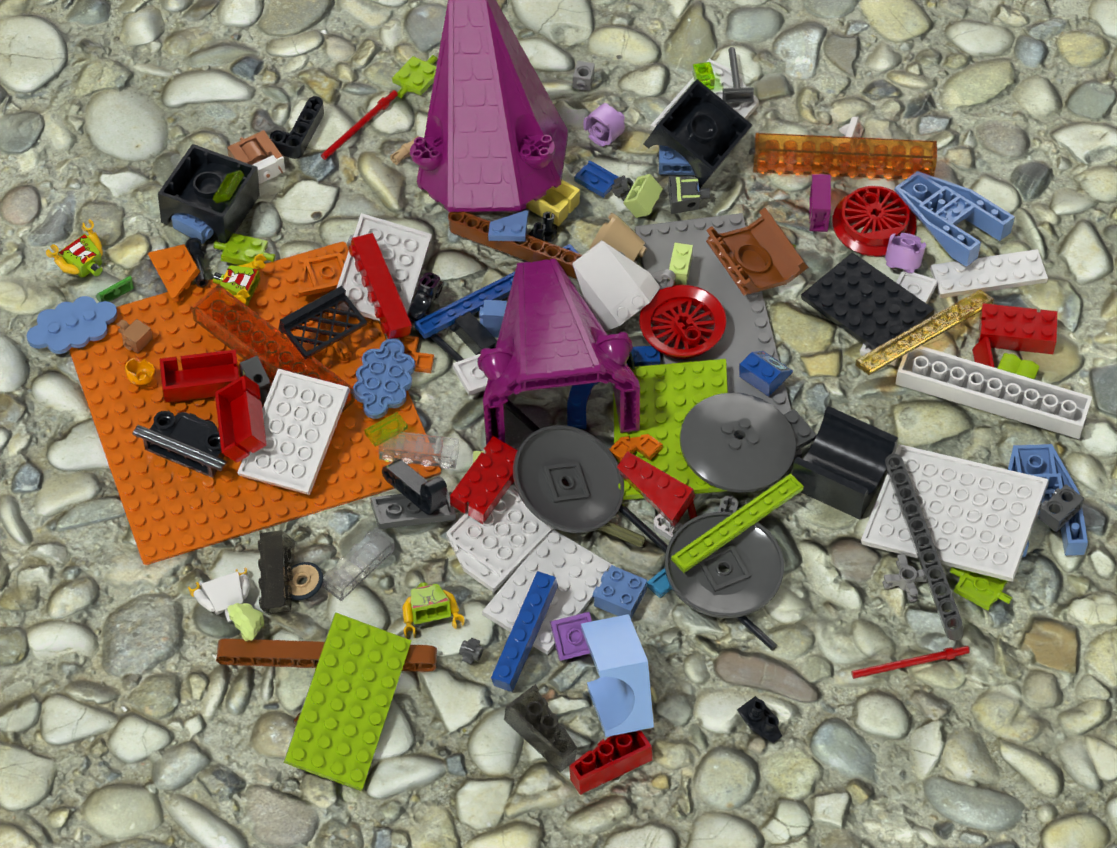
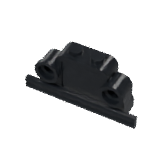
M161 411L155 415L154 423L150 429L137 425L132 433L134 436L143 439L145 450L212 478L217 470L222 471L227 461L223 460L225 455L221 452L220 435L217 426L212 421H205L192 413L180 412L174 416L169 411Z

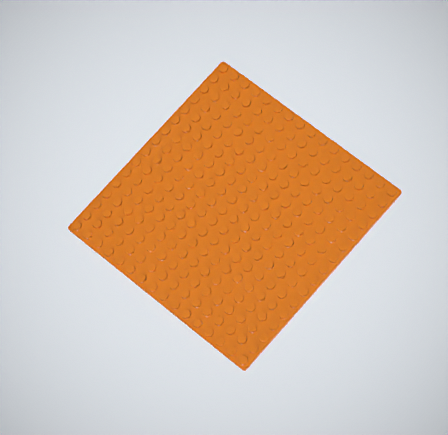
M345 242L335 243L266 263L263 269L259 267L260 282L248 307L240 304L230 305L222 297L220 285L213 283V279L208 280V285L205 287H198L196 284H193L187 290L183 289L178 296L180 299L177 303L172 300L169 292L117 306V318L114 322L107 325V335L103 339L89 341L83 348L71 347L69 349L144 565L395 489L384 479L382 468L398 459L403 460L424 479L441 474V468L408 390L406 391L405 403L398 408H389L386 415L379 419H372L365 415L363 403L358 402L353 396V386L357 382L356 371L362 366L363 354L370 349H380L382 342L386 340L378 320L364 317L367 325L343 338L344 343L352 353L351 357L348 356L347 360H341L333 345L305 359L286 334L282 335L278 330L280 319L331 292L326 291L298 297L304 260L338 252L347 258L349 250ZM329 313L331 320H333L334 313ZM336 314V321L346 322L347 316ZM349 317L348 323L355 325L360 322L354 317ZM122 319L129 325L138 319L151 328L153 339L138 354L133 350H128L123 345L122 334L118 331L120 327L117 326ZM310 320L306 326L317 328L318 323ZM336 326L338 333H342L345 327ZM294 329L291 331L294 336L302 337L303 330ZM305 331L304 338L315 340L316 333ZM318 334L317 340L325 342L329 338L327 335ZM305 342L302 344L306 351L314 348V344ZM236 349L239 378L240 362L258 355L271 386L277 370L282 369L349 387L350 392L310 495L239 476L237 472L242 460L236 463L227 456H224L223 460L227 461L222 471L217 470L212 478L145 450L143 439L134 436L132 433L137 425L150 429L154 423L155 415L161 411H169L174 416L180 412L195 414L198 418L205 421H212L217 426L219 432L215 397L165 403L159 359L177 356L178 368L182 370L180 356ZM132 358H135L138 362L146 359L155 368L154 379L144 385L131 383L125 372L126 362Z

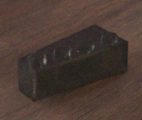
M283 530L260 533V540H258V550L260 552L258 567L261 571V578L258 581L261 590L259 606L268 615L291 612L293 589L289 582L293 580L294 573L290 563H294L295 559L291 548H295L296 541Z
M536 684L506 706L504 721L559 772H562L575 762L577 746L565 728L561 727L557 716L548 707L546 699L540 695Z

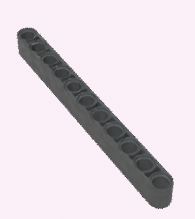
M891 454L885 460L888 477L945 634L950 640H958L964 634L962 619L904 461L899 454Z

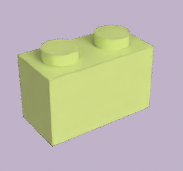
M651 174L637 177L623 204L636 218L648 216L653 211L652 208L659 199L663 188Z
M674 243L669 270L673 271L676 275L672 286L687 285L692 262L693 245Z

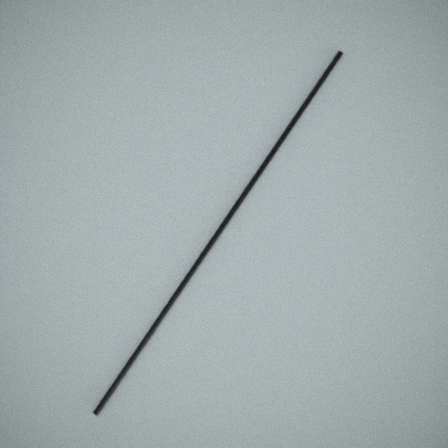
M408 315L409 319L413 323L419 320ZM434 334L430 336L456 362L464 360L439 335ZM509 399L503 404L532 432L540 429ZM621 504L619 511L666 553L668 545L624 504ZM746 616L737 617L770 650L773 651L777 647V644Z

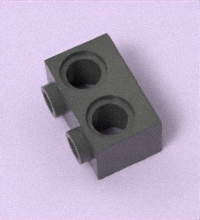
M1067 484L1061 489H1056L1051 496L1052 498L1048 501L1045 500L1040 505L1038 518L1055 532L1081 510L1084 497Z

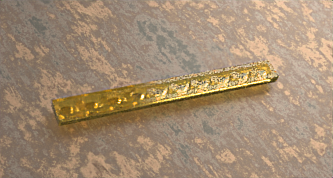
M978 290L856 359L855 366L866 374L871 375L979 313L982 304H993L994 298L982 290Z

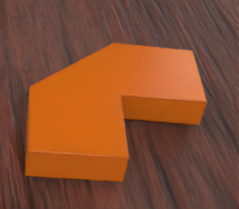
M409 335L400 337L399 340L403 343L405 349L404 354L410 355L415 361L414 371L431 373L434 354L417 352L419 337Z
M649 434L632 438L626 436L621 437L609 450L619 461L622 460L627 451L632 454L638 451L651 461L663 448V444Z

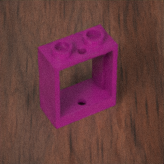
M812 174L809 197V231L828 232L831 212V175Z

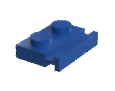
M589 160L588 164L574 176V181L604 198L611 191L612 185L615 184L613 180L619 177Z

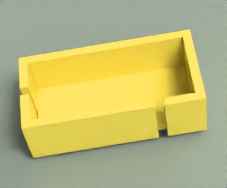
M562 180L560 186L557 188L551 187L546 191L545 196L537 201L531 200L528 202L526 208L543 217V213L551 212V218L553 213L555 215L553 224L560 226L568 217V213H571L579 205L580 189Z

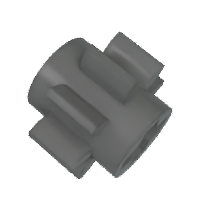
M623 175L614 179L615 184L612 185L614 195L617 197L621 196V199L627 197L634 184L630 178H626Z
M471 637L468 641L464 640L459 650V654L463 657L462 661L471 664L474 660H480L484 649L479 645L480 640Z

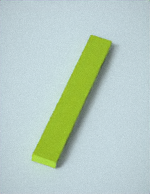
M789 474L671 557V560L683 573L687 572L800 493L804 486L792 474Z

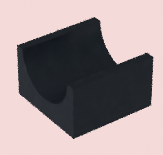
M697 79L657 124L643 145L648 149L654 145H663L681 154L691 165L695 178L698 179L699 188H701L753 125Z
M192 144L158 192L161 223L168 225L175 213L190 214L209 225L216 233L220 243H227L260 197L258 167Z
M828 406L810 450L803 459L797 457L793 464L792 475L804 486L800 493L860 520L887 475L885 460L889 455L896 453L898 437Z

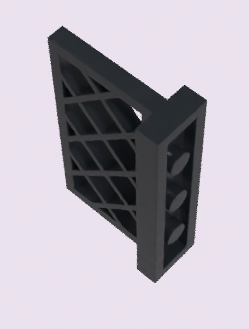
M343 286L280 319L278 330L282 335L286 334L305 359L367 325L366 319L345 295L346 290ZM344 302L348 306V311L338 310L337 306ZM325 312L334 313L333 320L322 318V314ZM336 314L347 316L346 322L336 321ZM349 317H354L360 322L355 325L348 323ZM310 320L318 322V327H307L306 324ZM320 323L331 324V331L319 329ZM334 325L345 327L342 333L333 332ZM294 329L303 330L302 337L294 336L291 331ZM305 331L316 333L315 340L304 338ZM318 334L328 335L329 340L325 342L317 340ZM303 342L314 344V348L306 351L302 344Z

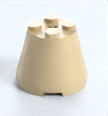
M611 213L608 217L610 219L609 223L605 222L602 225L590 249L602 240L636 263L638 257L642 258L647 251L646 243L619 216Z

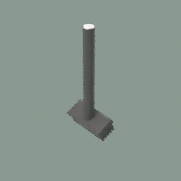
M730 47L728 52L733 88H722V100L727 103L753 102L754 88L740 87L736 51L734 47Z

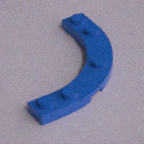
M633 347L635 366L660 365V352L654 347ZM599 382L572 385L567 401V426L587 429V402L592 388Z

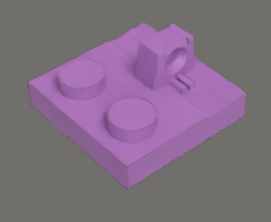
M590 612L550 621L559 661L590 653L581 630V623L592 621Z

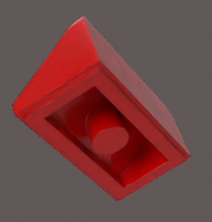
M984 337L972 349L974 361L995 368L989 338Z

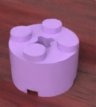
M603 103L584 119L583 126L585 131L588 130L590 133L588 137L595 144L605 146L611 144L624 132L625 117L607 103Z
M896 233L892 234L889 238L885 255L886 265L891 268L904 269L908 273H914L915 269L921 266L926 243H921V238L912 234L901 233L900 236H895Z

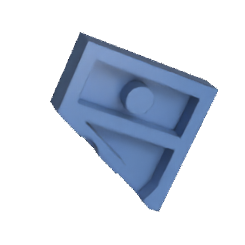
M528 210L490 222L489 241H526Z

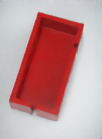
M983 303L979 320L978 343L984 337H988L991 348L1053 355L1057 341L1058 311L1041 309L1040 312H1037V309Z
M236 349L180 356L182 370L178 368L177 356L159 359L165 403L215 397L216 391L239 378Z
M245 375L215 392L221 452L236 463L248 457L250 452L255 453L267 446L262 404L259 400L261 399L260 388L257 383Z
M493 436L485 446L484 452L480 453L451 493L450 505L466 513L467 503H469L468 516L484 524L514 482L513 463L518 450Z

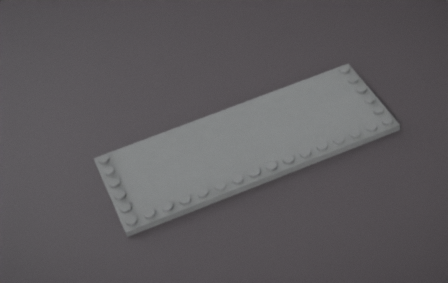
M743 213L635 226V233L646 243L645 247L647 248V251L641 258L642 267L650 274L663 269H669L674 243L693 245L692 262L687 285L702 288L714 295L723 306L726 314L724 334L713 348L697 357L689 359H677L662 354L664 364L726 359L728 393H744L759 397L775 406L783 415L791 411L784 382L768 397L739 377V364L751 352L765 351L779 361L762 291L744 296L706 242L710 236L706 230L711 226L718 233L746 227ZM691 306L689 315L695 310V306ZM686 307L682 308V313H685ZM702 310L697 316H699V315H701V314H703V313H705V312ZM676 339L669 347L674 348ZM680 341L678 349H684L682 341ZM740 434L734 435V437L737 438V439H740V438L743 437V436L740 435ZM801 448L795 451L794 459L797 457L802 458Z

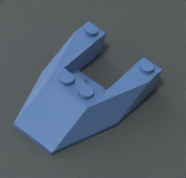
M917 171L894 189L953 259L966 267L978 258L981 241L956 226L958 223L965 219L999 241L1008 236L1012 231L1015 216L973 190Z
M1052 444L1013 445L1008 470L1048 479L1049 484L1042 503L1045 500H1050L1054 491L1058 488L1061 489L1066 484L1080 494ZM1081 508L1060 528L1065 556L1085 554L1088 539L1083 510ZM1029 541L1026 544L1022 557H1026Z

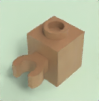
M123 319L117 324L120 327L118 331L122 334L123 345L128 350H133L137 354L153 339L151 328L138 319L131 325Z

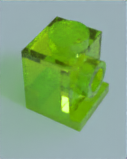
M711 62L693 64L692 74L694 81L698 79L710 90H714L715 76Z

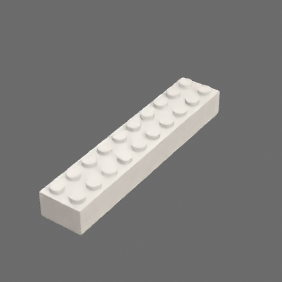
M909 342L900 363L895 383L902 387L1076 439H1080L1092 400V396Z

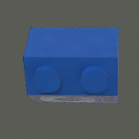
M765 351L751 352L739 364V377L768 397L793 373V370Z

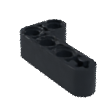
M313 96L307 100L290 133L281 130L271 132L269 137L282 156L298 159L304 154L324 116L322 98Z
M401 459L382 468L384 479L424 513L429 515L446 505L447 485L442 477L436 476L427 481Z

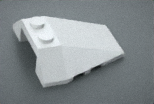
M602 240L572 263L583 299L605 331L622 325L649 304L660 289L658 283L647 270Z

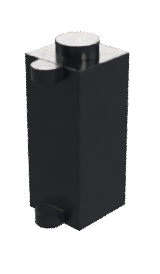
M471 312L460 315L455 320V324L450 327V330L455 332L475 355L480 354L482 349L496 348L497 340Z

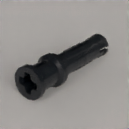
M191 238L186 241L185 246L200 270L196 277V285L198 287H205L208 285V280L203 263L205 256L201 250L202 242L198 238Z

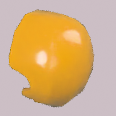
M132 358L125 365L127 378L135 385L148 384L155 377V368L146 359L138 362L135 358Z

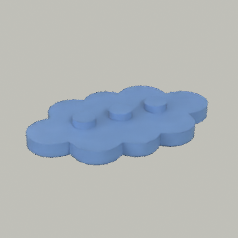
M88 296L79 297L73 303L62 302L58 304L55 310L46 309L39 313L37 316L38 325L30 328L27 332L28 344L37 349L48 347L55 354L65 353L71 347L83 348L89 341H98L107 335V325L114 322L118 315L116 306L107 301L96 303L93 298Z
M387 339L382 342L380 349L367 350L362 356V366L356 371L357 382L353 386V396L358 402L363 403L364 413L369 418H382L386 415L389 408L401 407L406 401V391L412 386L411 374L415 370V361L410 355L404 354V345L398 339Z

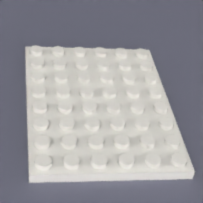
M899 444L895 454H899L904 461L941 564L1013 582L1047 490L1048 479ZM887 474L862 536L861 543L862 545L918 558Z

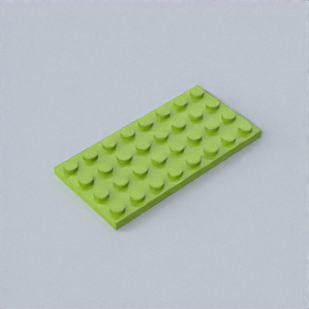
M335 613L283 763L361 791L412 640Z

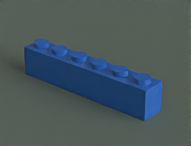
M537 571L491 676L495 687L513 693L558 588L556 577Z

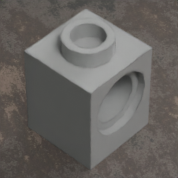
M577 61L573 74V88L590 91L594 78V63Z

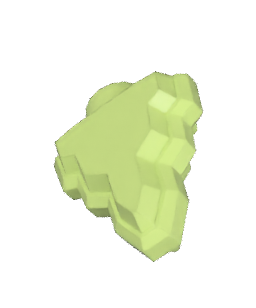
M235 603L228 606L229 618L234 622L235 627L241 631L242 638L245 641H252L258 634L257 632L264 626L263 613L253 609L252 605L248 603Z

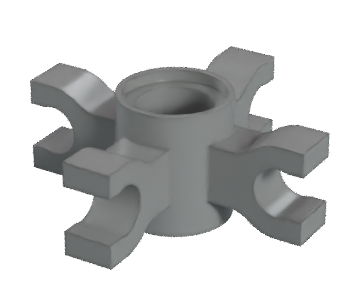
M905 554L897 555L898 561H896V565L899 569V574L884 575L885 581L882 582L884 589L898 586L907 592L909 603L916 602L918 591L915 587V582H927L923 570H916L914 567L909 566Z

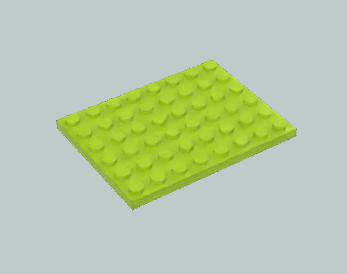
M726 359L638 366L634 370L629 367L638 379L640 386V431L620 433L613 392L614 444L621 437L629 436V438L649 434L662 443L663 448L651 461L638 451L633 453L635 456L693 488L695 494L725 492L726 490L716 488L703 481L690 469L681 452L680 432L685 417L696 404L708 397L728 393ZM623 478V500L644 498Z

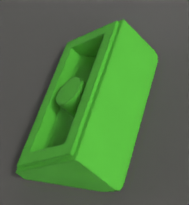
M129 276L99 292L96 295V299L99 302H110L134 289L132 277Z

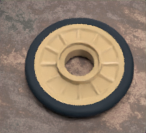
M298 563L289 568L283 576L282 590L290 599H308L320 590L324 579L323 572L314 563ZM301 578H307L306 583L298 584Z

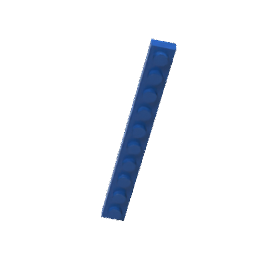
M571 244L562 247L578 253ZM515 272L414 322L415 328L426 339L455 324V320L460 315H465L468 312H471L473 315L479 312L480 307H484V300H502L508 297Z

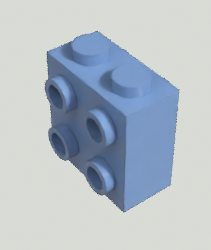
M659 145V174L695 175L691 165L681 154L667 146Z
M175 213L172 216L174 229L191 238L200 239L202 244L211 238L214 233L209 225L193 215Z
M611 565L608 572L605 571L603 573L600 587L596 586L593 592L594 606L617 616L629 614L632 619L647 591L648 580Z

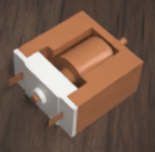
M264 130L245 139L241 137V141L227 147L228 157L258 167L259 184L285 172L284 157Z

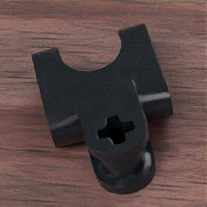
M428 272L421 277L416 287V296L407 312L408 315L420 320L428 314L431 304L439 297L444 286V281H440L438 275Z

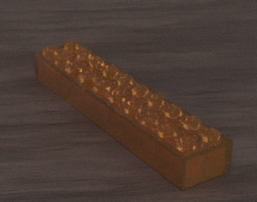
M755 133L753 173L831 175L832 177L906 180L919 171L934 177L937 162V141Z
M219 284L192 306L194 321L231 350L236 349V353L244 360L258 355L271 381H274L277 370L282 369L349 387L350 392L342 412L355 402L354 388L313 356L305 359L287 336L282 335L279 330Z

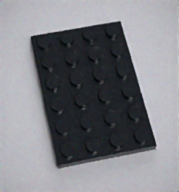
M853 252L801 294L803 301L881 357L887 355L934 315V308Z

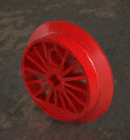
M866 186L853 191L837 204L832 217L833 229L838 239L854 252L867 256H885L889 238L892 234L896 233L895 236H900L901 233L914 235L916 231V218L909 207L895 191L881 186ZM879 197H884V200L880 204ZM864 227L860 233L857 231L860 228Z
M674 285L663 288L655 294L651 302L641 309L639 322L644 338L656 350L672 358L689 359L705 353L720 341L726 328V314L719 300L708 291L691 285ZM691 306H695V310L689 315ZM686 307L685 313H682V308ZM702 310L705 312V313H703V314L697 316ZM676 339L674 348L669 347ZM680 341L683 342L684 349H678Z

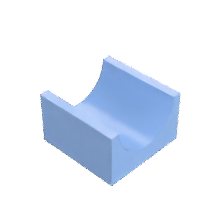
M629 614L581 623L582 633L600 677L594 681L587 682V689L605 737L653 728L648 660Z

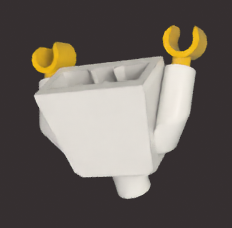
M244 568L243 573H239L238 569H236L234 573L202 583L201 588L198 582L195 583L197 588L191 589L190 586L188 587L190 595L195 597L198 603L209 612H214L216 615L225 613L227 621L233 622L229 618L227 608L235 603L243 604L248 597L250 584L247 568Z

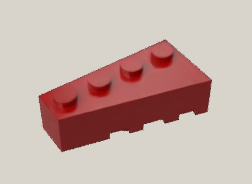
M628 451L617 466L619 474L675 528L695 498L693 488Z
M641 730L610 736L606 740H601L596 748L592 751L589 750L569 766L570 780L581 795L652 761V746Z

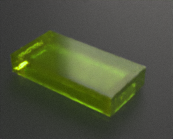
M241 170L226 175L213 197L216 203L230 200L244 177Z
M396 412L364 431L365 435L376 447L407 430L408 425Z

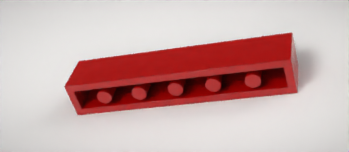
M370 233L353 237L349 246V253L351 257L354 256L356 270L361 273L362 284L368 290L369 301L375 307L376 318H379L381 321L383 334H386L388 339L410 335L412 324L374 234Z

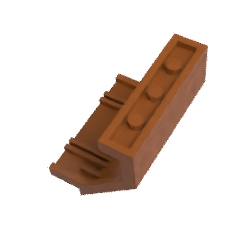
M766 208L759 211L762 216L747 227L725 233H718L713 226L706 230L710 235L706 242L744 296L786 285L809 268Z

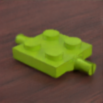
M431 55L427 61L412 56L392 77L393 83L401 87L397 92L398 97L402 98L407 92H413L421 96L434 83L436 66L433 64L438 60L435 55Z
M233 233L227 243L215 241L213 246L214 249L223 250L221 261L237 265L248 264L254 261L255 256L258 254H263L268 261L272 262L275 261L276 257L275 254L265 252L268 247V241Z
M955 567L950 569V573L960 577L953 592L987 611L998 599L1007 604H1010L1013 597L1003 592V588L1008 582L1007 580Z

